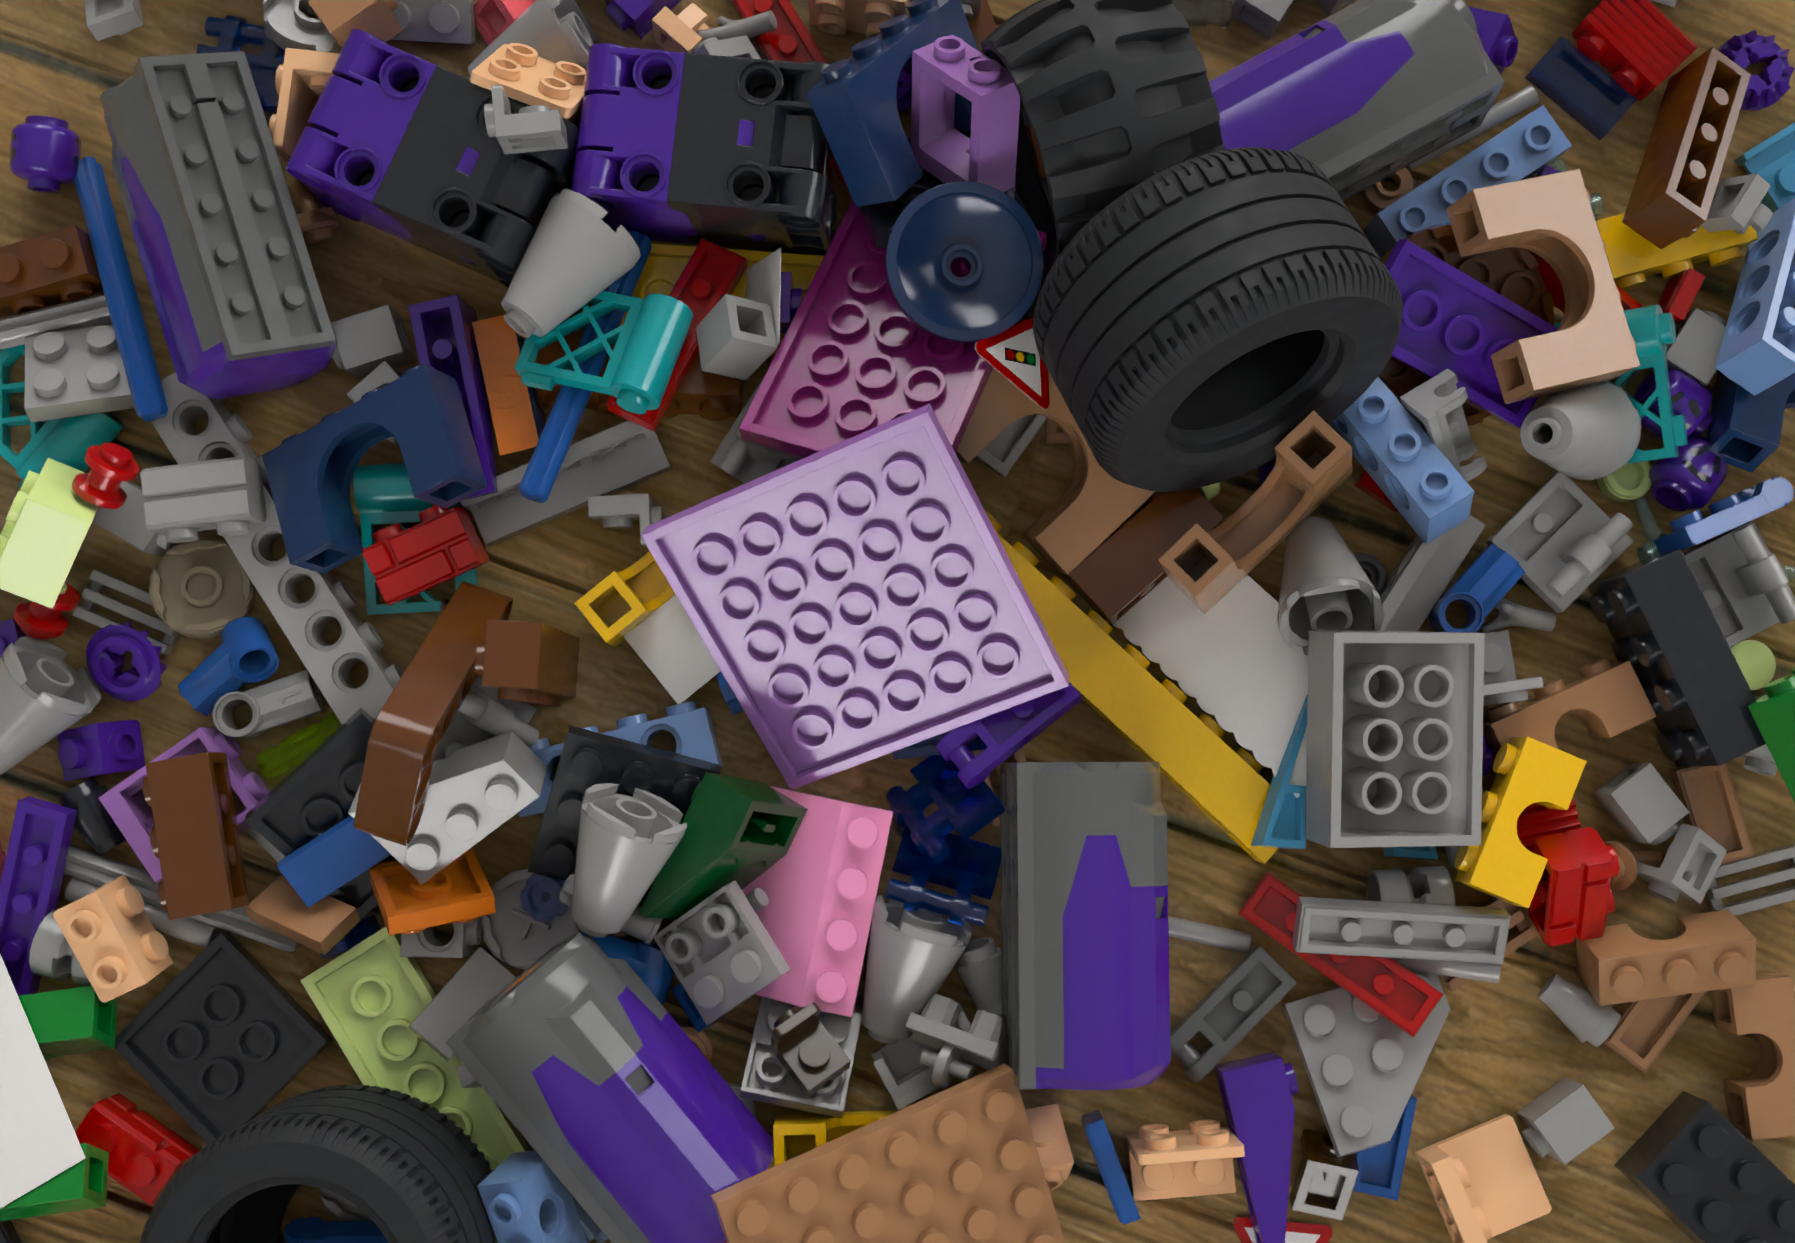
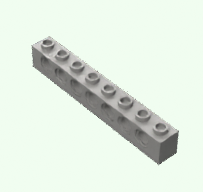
M176 372L161 380L168 412L164 418L152 421L153 426L177 464L224 459L231 454L234 457L246 456L259 462L262 472V494L266 511L265 523L249 524L250 533L223 537L340 723L343 725L360 708L376 720L380 710L403 676V671L395 663L390 666L380 651L385 646L383 639L370 622L362 623L353 608L358 605V601L352 590L343 580L336 582L330 571L322 574L289 563L287 553L278 561L273 559L271 553L272 546L283 535L262 455L257 457L248 441L253 439L250 429L238 414L234 413L231 415L222 402L223 399L210 398L180 383ZM207 413L209 424L206 430L199 435H195L194 423L196 419ZM312 578L315 584L314 595L309 601L301 603L298 598V587L305 579ZM337 619L342 627L341 637L335 644L329 646L324 639V629L330 621ZM363 661L369 670L368 679L361 687L356 688L350 680V672L356 663Z

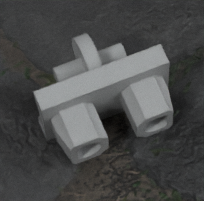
M933 993L921 1015L911 1012L905 1025L907 1030L914 1032L913 1041L915 1043L939 1052L936 1053L924 1049L920 1056V1064L934 1068L932 1075L933 1085L945 1089L949 1086L954 1076L963 1080L970 1079L974 1067L959 1060L987 1070L1005 1063L1006 1059L1000 1047L1003 1042L1006 1025L1000 1016L984 1010H977L969 1032L954 1028L961 1011L959 1003Z

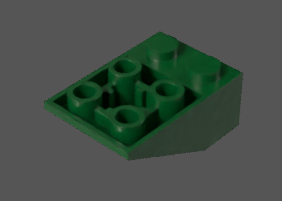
M706 772L702 781L692 793L691 805L683 819L682 824L687 822L684 836L647 890V898L639 914L645 918L678 919L723 886L735 880L741 890H743L787 854L808 809L764 782Z

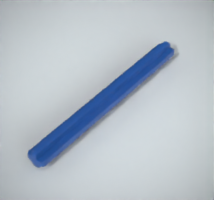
M86 156L79 162L74 182L136 414L142 417L144 421L152 422L156 419L164 418L167 415L168 407L103 168L100 163L96 162L94 157Z
M629 231V233L638 245L641 257L631 270L603 291L632 297L652 249L651 239L647 235L636 231ZM613 310L596 319L602 333L605 335L618 328L625 312ZM591 323L587 325L578 348L599 338ZM603 350L578 365L583 373L599 376L608 353L606 350ZM565 385L561 386L519 486L521 495L524 498L537 503L547 501L592 391Z

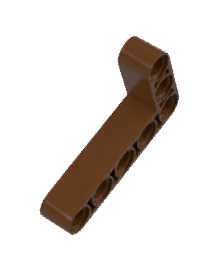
M462 581L375 720L368 741L354 819V828L356 830L406 847L410 844L423 814L436 748L478 677L475 670V656L478 644L485 643L487 620L508 621L513 606L512 597L466 581Z

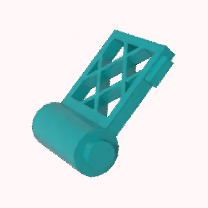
M602 291L582 306L583 312L560 323L545 336L539 337L531 334L528 338L526 337L514 367L518 375L522 376L521 382L523 385L552 391L556 383L612 395L617 398V404L624 410L635 414H645L647 410H656L660 407L693 320V312L683 302L663 294H649L645 299ZM613 310L628 312L624 324L605 335L596 322V319ZM591 323L599 338L571 352L564 337ZM559 340L566 353L565 356L548 365L534 363L540 349ZM606 350L610 360L603 377L582 372L578 365L579 363Z
M1659 304L1623 310L1630 334L1636 343V353L1640 366L1620 375L1615 383L1610 380L1607 382L1622 387L1635 370L1654 367L1656 390L1644 405L1628 394L1626 396L1631 401L1633 407L1639 410L1638 413L1641 420L1646 415L1661 426L1664 445L1662 449L1647 451L1637 446L1633 457L1626 464L1678 457V446L1688 445L1684 414L1674 416L1671 401L1666 353L1667 344L1675 343L1676 330L1672 313L1663 314ZM1561 321L1555 322L1554 327L1558 328ZM1657 399L1660 416L1650 410Z
M25 344L6 348L0 352V456L17 470L18 476L23 479L18 484L20 489L29 470L40 474L47 458L86 472L90 467L84 459L87 449L91 446H102L103 443H111L125 426L111 412L30 422L27 415L10 417V394L25 392V382L10 383V368L22 354L25 356ZM30 425L31 440L18 454L11 448V427Z
M404 462L358 465L354 471L353 490L356 507L360 513L363 549L375 544L372 534L375 533V524L392 523L394 525L400 523L403 530H406L409 527L404 523L421 522L418 514L435 506V504L414 497ZM461 501L450 506L449 509L463 507ZM363 556L367 615L440 611L442 600L438 601L427 590L419 593L426 601L409 602L413 598L410 597L389 606L387 603L380 604V592L375 582L376 578L372 575ZM472 569L455 577V590H457L462 581L478 586L477 569Z

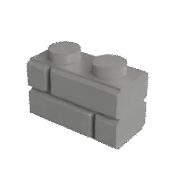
M239 456L146 468L140 472L142 495L145 498L143 503L145 526L148 531L166 535L167 542L195 541L199 539L198 531L217 529V535L220 536L243 535L250 533L249 524L265 523L266 511L262 494L261 466L259 462L249 457Z

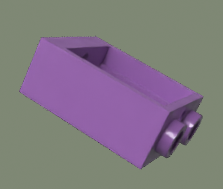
M953 34L940 37L935 42L912 51L911 149L918 165L945 184L951 182H976L991 186L1002 192L1014 188L1020 95L1008 69ZM955 92L972 102L970 138L954 128Z
M200 727L151 761L156 762L205 753L207 751L226 753L231 786L246 807L236 815L239 834L251 827L245 821L246 814L270 792L263 779L253 771L249 773L239 758L243 752L236 739L224 735L217 728ZM144 766L100 796L99 800L154 882H159L162 879L160 859L154 855L150 843V833L152 828L155 827L153 812L143 797L142 783L143 778L147 776L146 766Z

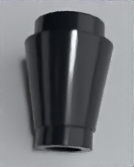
M92 777L58 796L56 799L61 806L77 810L74 829L92 848H95L100 856L123 843L126 839L99 800L100 796L108 792L106 785L100 787L95 777Z

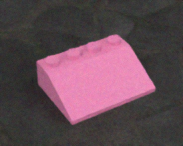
M770 786L808 810L787 854L742 890L744 895H747L755 888H761L767 894L769 904L756 914L791 969L757 992L756 995L804 1008L815 1002L823 1012L852 1017L893 810Z

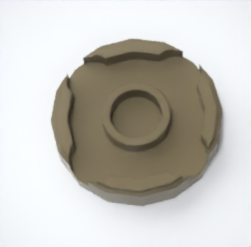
M198 539L173 546L165 553L166 557L160 561L159 565H155L150 575L149 596L156 614L172 631L190 638H214L221 635L222 630L228 623L240 617H247L255 602L256 588L232 549L226 543L216 539Z

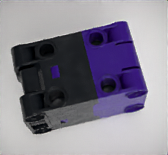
M352 29L333 67V75L329 76L307 122L310 127L304 128L285 170L299 179L318 198L320 204L326 208L332 207L335 213L353 221H361L496 280L509 288L550 200L557 193L560 194L563 189H572L580 128L562 117L566 127L568 148L504 154L497 138L489 137L486 129L484 104H493L491 90L475 85L463 76L388 45L365 31ZM508 97L511 114H518L521 108L530 106Z
M609 43L593 44L589 48L571 190L584 195L605 209L608 213L602 220L614 232L622 225L628 232L636 231L640 234H645L654 241L698 245L703 238L721 247L771 252L781 248V253L825 256L835 236L837 219L836 192H833L831 186L834 155L806 91L823 79L821 71L829 66V64L815 61L797 63L766 60L763 58L752 59L672 52L659 49L627 48Z

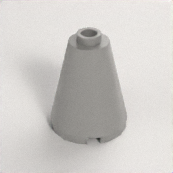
M535 0L468 65V71L471 77L472 70L504 43L507 45L519 43L535 49L541 58L555 63L559 61L571 62L583 67L587 72L589 48L598 38L575 0Z
M563 189L560 194L557 193L550 200L501 302L503 309L506 311L503 317L505 322L524 337L528 338L531 334L539 337L545 336L631 270L641 257L638 245L630 233L622 225L614 232L602 220L608 212L580 193Z
M1604 381L1553 393L1527 415L1522 423L1520 436L1522 444L1529 454L1558 472L1574 479L1594 480L1610 475L1621 466H1624L1633 457L1640 442L1641 418L1638 410L1634 409L1631 401L1626 396L1628 394L1621 387Z
M1321 517L1306 518L1286 537L1278 609V627L1284 642L1290 647L1291 643L1302 647L1304 654L1308 655L1309 630L1379 631L1381 629L1385 616L1382 599L1335 525Z
M27 636L20 637L14 644L11 642L4 649L0 657V775L91 713L101 699L99 686L93 680L90 672L83 665L76 672L70 665L64 662L69 654L60 647L44 640Z
M612 783L595 784L586 789L581 803L571 916L578 923L579 929L587 935L599 938L606 937L608 934L618 933L623 928L683 838L687 828V822L680 824L683 816L680 810L665 799L635 788L632 797L618 794L616 792L619 784Z
M891 894L889 902L884 903L882 895L876 897L869 932L861 1022L869 1029L868 1035L871 1038L885 1044H896L898 1040H905L910 1037L913 1031L907 1030L905 1027L910 1013L913 1012L921 1015L933 993H938L970 942L972 927L964 919L958 916L956 923L953 924L942 918L945 908L919 898Z

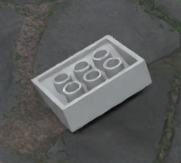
M1309 630L1305 839L1329 848L1481 846L1485 633Z

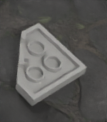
M1409 970L1443 994L1414 1037L1408 1035L1342 987L1284 1005L1283 1009L1337 1158L1386 1144L1391 1140L1450 1011V1006L1437 974Z

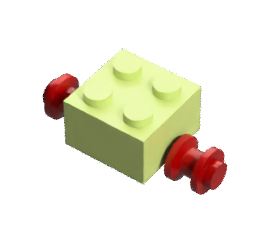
M103 443L102 446L95 445L89 447L84 456L85 462L91 467L89 473L47 458L40 474L29 470L20 491H18L5 519L7 521L0 534V589L31 601L20 603L16 607L13 617L21 630L32 638L46 640L60 637L68 627V621L62 612L75 609L80 601V595L65 580L98 507L108 509L121 508L127 499V494L120 485L122 481L134 480L140 470L139 465L133 459V454L123 446L115 443Z

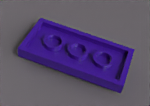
M1399 239L1385 263L1386 268L1399 288L1403 302L1402 322L1398 340L1391 357L1430 379L1444 370L1450 369L1457 376V389L1461 387L1466 388L1468 395L1466 400L1506 423L1521 428L1523 421L1539 397L1505 404L1490 355L1519 339L1556 332L1558 328L1409 240Z

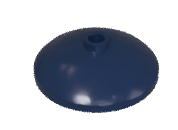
M951 182L936 186L920 194L903 210L894 224L888 239L885 268L888 284L895 301L914 324L929 334L945 340L974 342L1001 334L1024 316L1034 302L1041 285L1044 255L1041 240L1034 223L1026 211L1014 199L1004 192L985 184ZM955 260L963 261L968 267L967 276H955L951 271V262Z

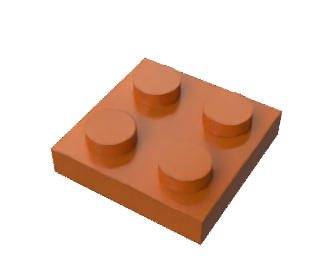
M472 847L423 884L397 860L378 863L369 868L370 883L389 936L400 933L416 934L429 927L452 922L467 923L476 920L480 916L496 913L493 891Z

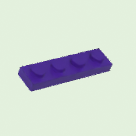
M30 796L18 800L0 883V954L18 996L38 993L41 976L34 974L30 969V949L39 925L47 914L52 910H56L77 814L75 809Z

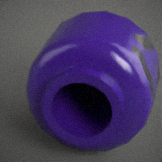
M27 116L25 123L18 124L12 129L10 170L17 177L28 181V189L44 193H59L60 185L74 182L81 157V139L74 131L68 129L69 123L67 121L48 116Z
M1668 369L1674 416L1684 414L1687 437L1697 438L1712 422L1713 414L1709 412L1713 400L1712 394L1708 388L1683 371ZM1654 372L1645 378L1633 395L1643 405L1656 390ZM1657 399L1650 410L1660 416ZM1645 415L1641 420V426L1663 440L1661 426Z
M1687 437L1688 445L1678 446V457L1657 459L1650 468L1649 478L1652 484V495L1664 507L1679 512L1703 508L1727 477V463L1718 455L1707 451L1708 442H1706L1705 437Z

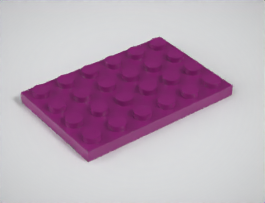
M853 199L739 427L741 437L745 441L806 458L930 404L956 453L993 370V366L976 352L975 344L978 341L956 342L936 337L922 330L904 314L895 301L888 284L885 268L886 248H875L860 209L856 207ZM1037 231L1044 253L1047 247V236L1045 232ZM955 260L951 262V271L955 276H967L968 267L963 261Z

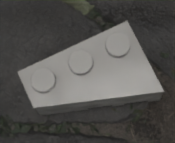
M513 731L452 751L450 757L433 762L423 814L410 844L406 847L374 835L371 836L423 884L540 797L547 766ZM360 786L348 812L353 819H355Z

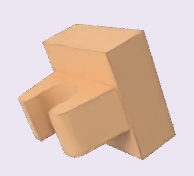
M691 3L677 16L665 6L652 19L655 42L665 51L692 53V50L702 42V37L697 34V31L709 29L705 24L709 17L694 3Z

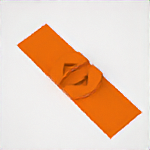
M505 314L472 322L500 455L536 447L539 441L528 386L523 385L521 382L522 376H519L514 369L520 355L516 333L505 322L503 318Z

